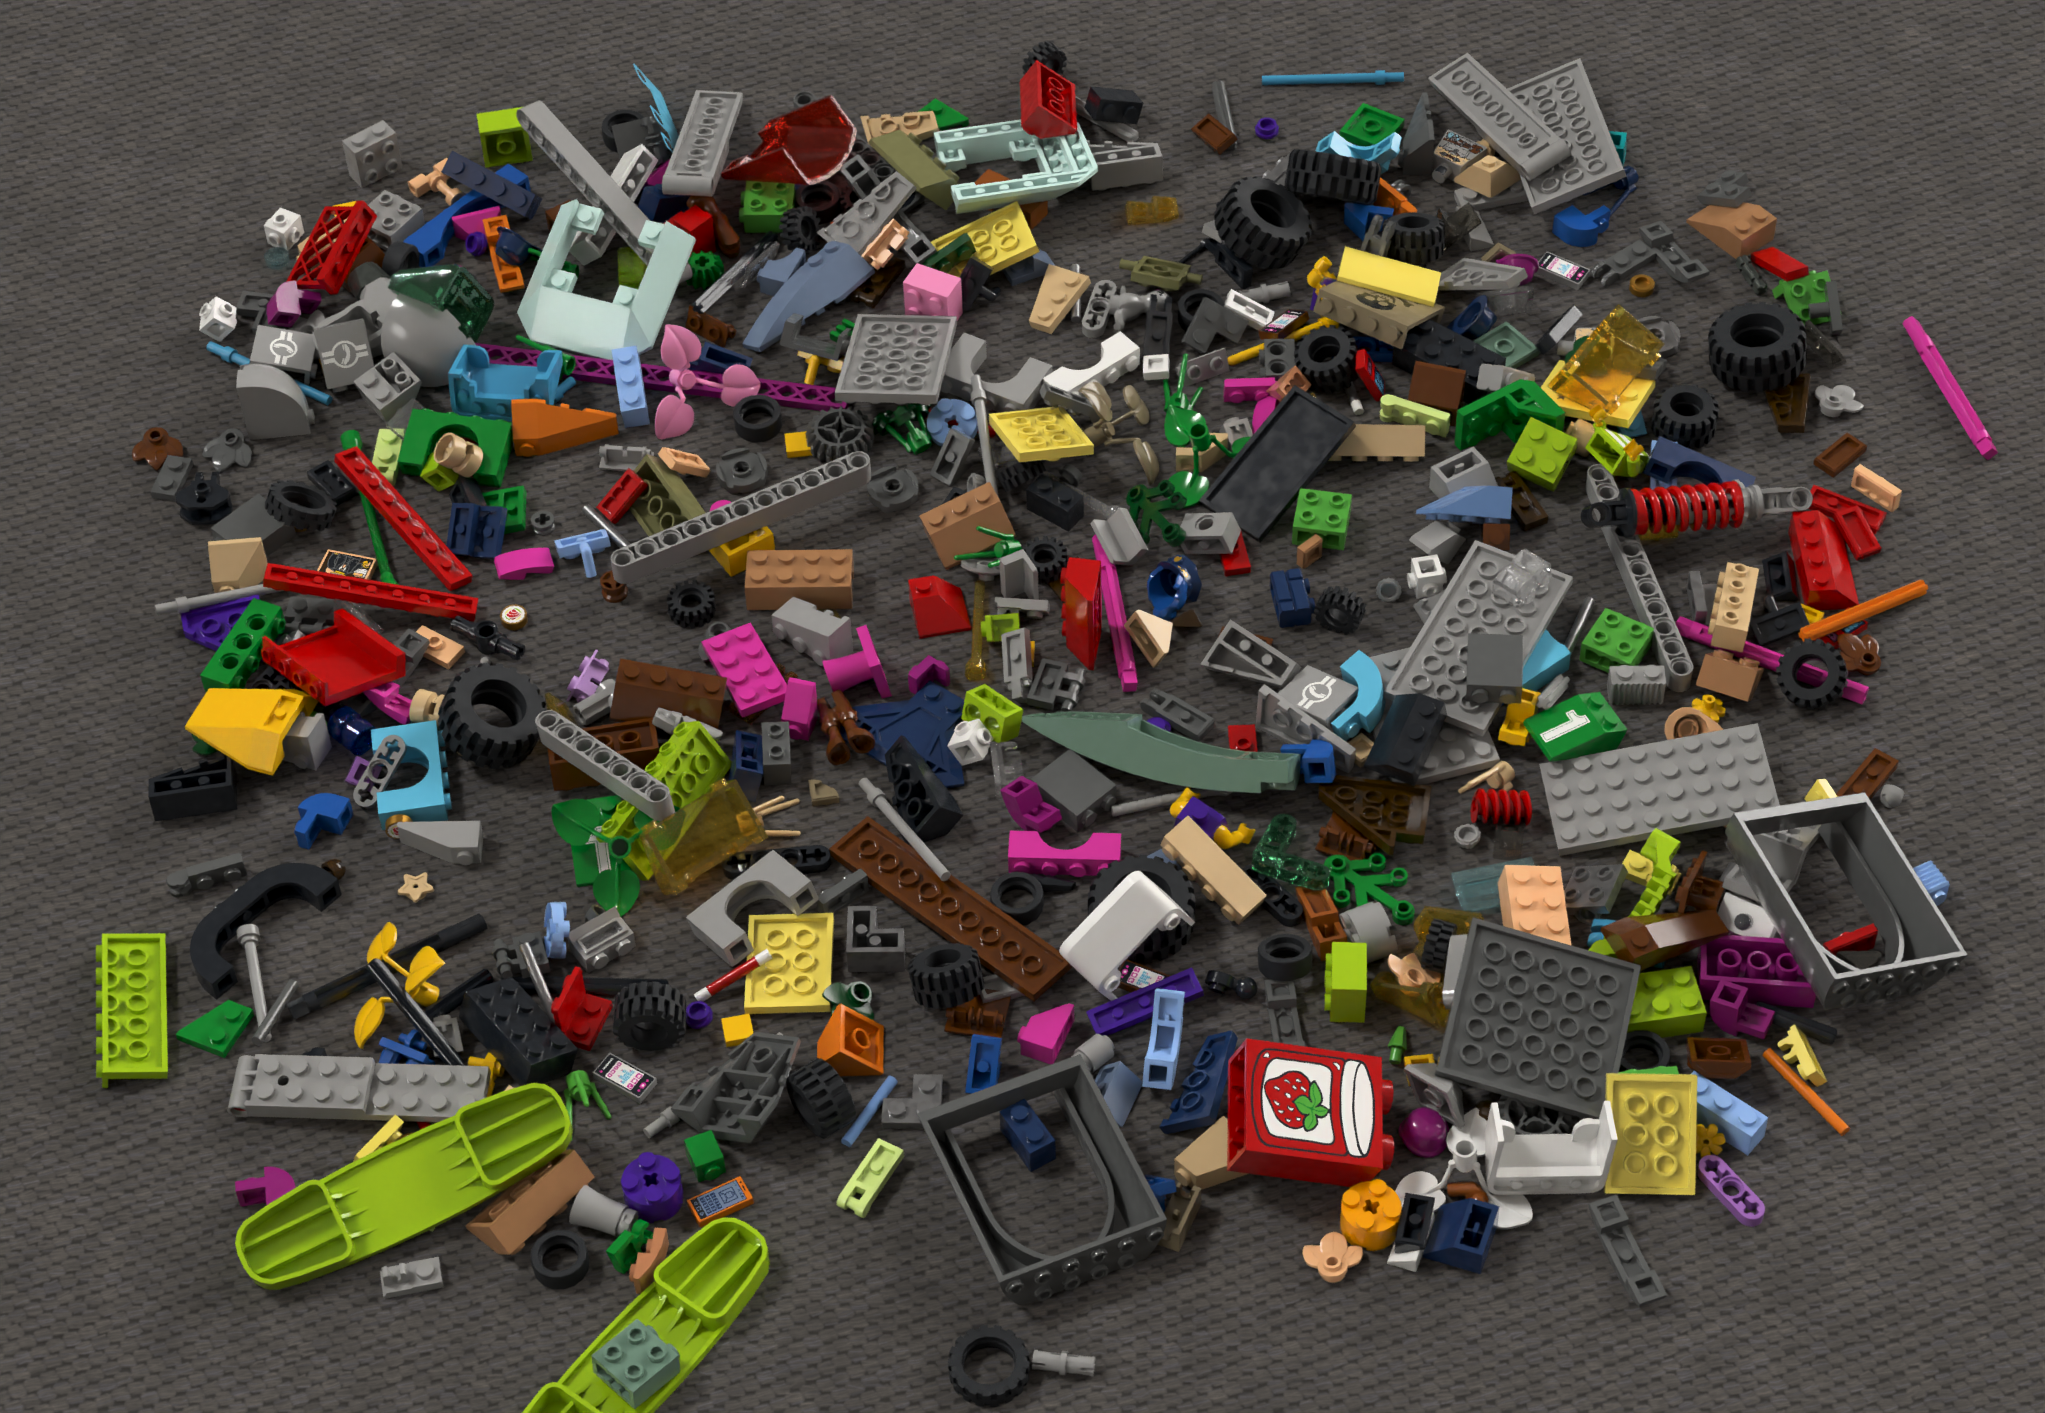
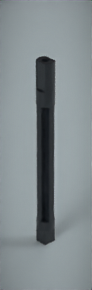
M476 914L389 954V958L403 969L410 967L414 957L423 947L430 946L436 953H440L488 929L483 916ZM382 959L383 964L392 974L398 972ZM366 966L314 989L286 1005L291 1016L297 1019L377 981L368 972Z

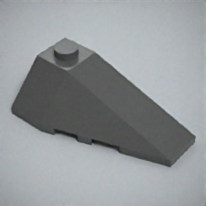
M1422 92L1403 139L1402 152H1399L1397 155V164L1402 166L1403 175H1432L1434 130L1427 92Z

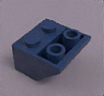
M1473 1198L1440 1205L1423 1252V1258L1481 1274L1498 1226L1499 1206Z

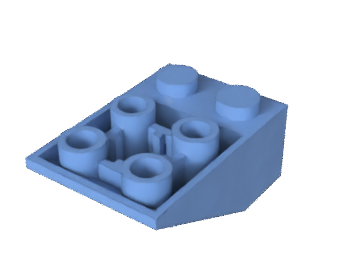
M1500 486L1463 487L1417 509L1416 514L1426 515V520L1500 524L1501 519H1511L1513 488Z

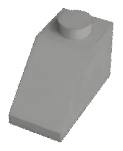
M1436 520L1412 535L1409 541L1428 555L1437 554L1439 560L1448 565L1466 539L1458 534L1461 529L1450 521L1444 524Z

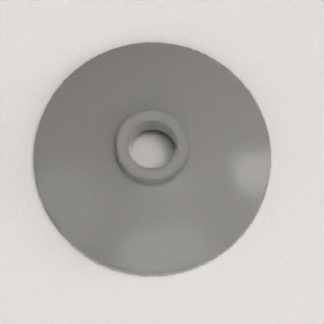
M988 557L961 561V567L972 573L979 574L980 580L991 581L994 580V575H1000V565L992 568L988 567V563L999 560V558Z

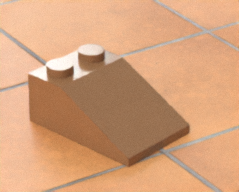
M1743 202L1737 208L1709 205L1688 218L1686 223L1737 259L1739 256L1750 255L1774 239L1777 218L1759 205Z

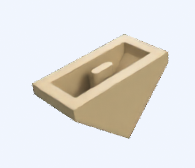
M1137 610L1125 623L1124 627L1153 668L1158 666L1169 652L1173 623L1142 610Z

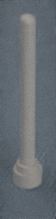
M246 924L240 926L236 934L238 943L245 949L259 1028L268 1014L256 949L260 941L258 926ZM271 1030L265 1038L264 1042H269L271 1040Z

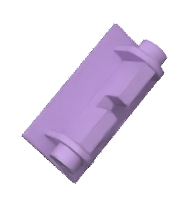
M598 650L594 651L591 658L585 656L578 669L582 674L580 677L574 675L567 687V690L571 691L566 701L569 702L573 696L577 698L576 700L579 703L596 692L598 685L590 680L600 685L605 674L609 671V663L605 659L595 658Z

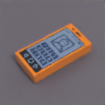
M741 1176L687 1200V1205L700 1228L713 1220L723 1218L754 1204L753 1197Z

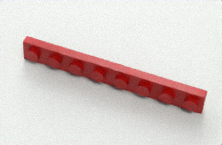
M357 446L335 454L334 462L449 591L472 582L473 575Z
M272 563L267 564L263 579V587L274 590H285L303 595L309 594L328 599L351 601L357 604L375 605L381 608L399 609L435 617L455 619L458 615L470 622L475 621L479 599Z

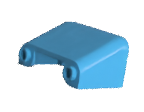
M463 344L448 372L452 411L461 416L471 417L475 415L483 419H503L507 422H512V399L546 400V404L554 405L563 364L562 351L545 350L541 352L537 359V367L490 364L488 352L481 346Z

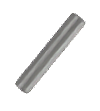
M1561 674L1557 675L1538 696L1537 707H1543L1545 710H1548L1569 687L1567 684L1570 681L1569 677H1563Z

